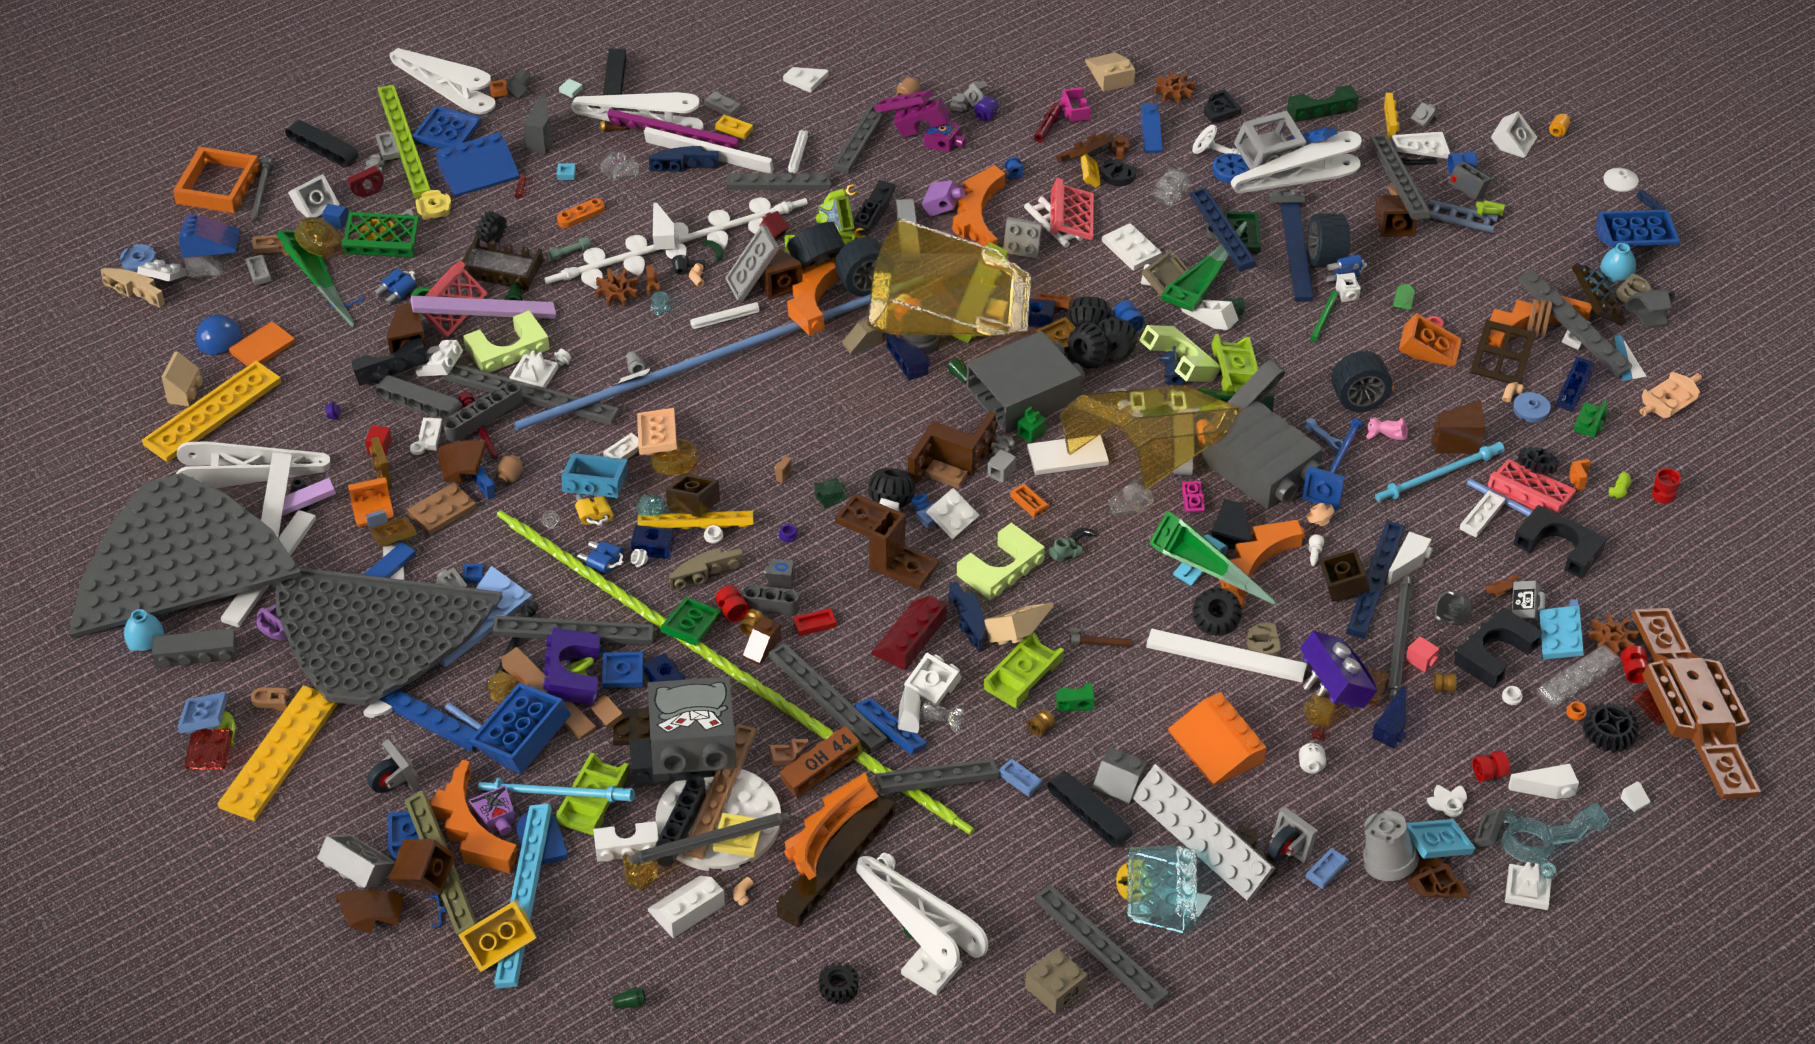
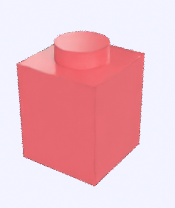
M1419 636L1408 647L1406 661L1426 672L1430 667L1433 668L1438 663L1439 648Z

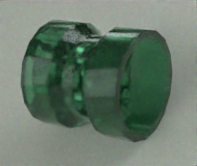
M1243 297L1235 300L1225 298L1224 301L1232 302L1237 315H1244L1245 302Z

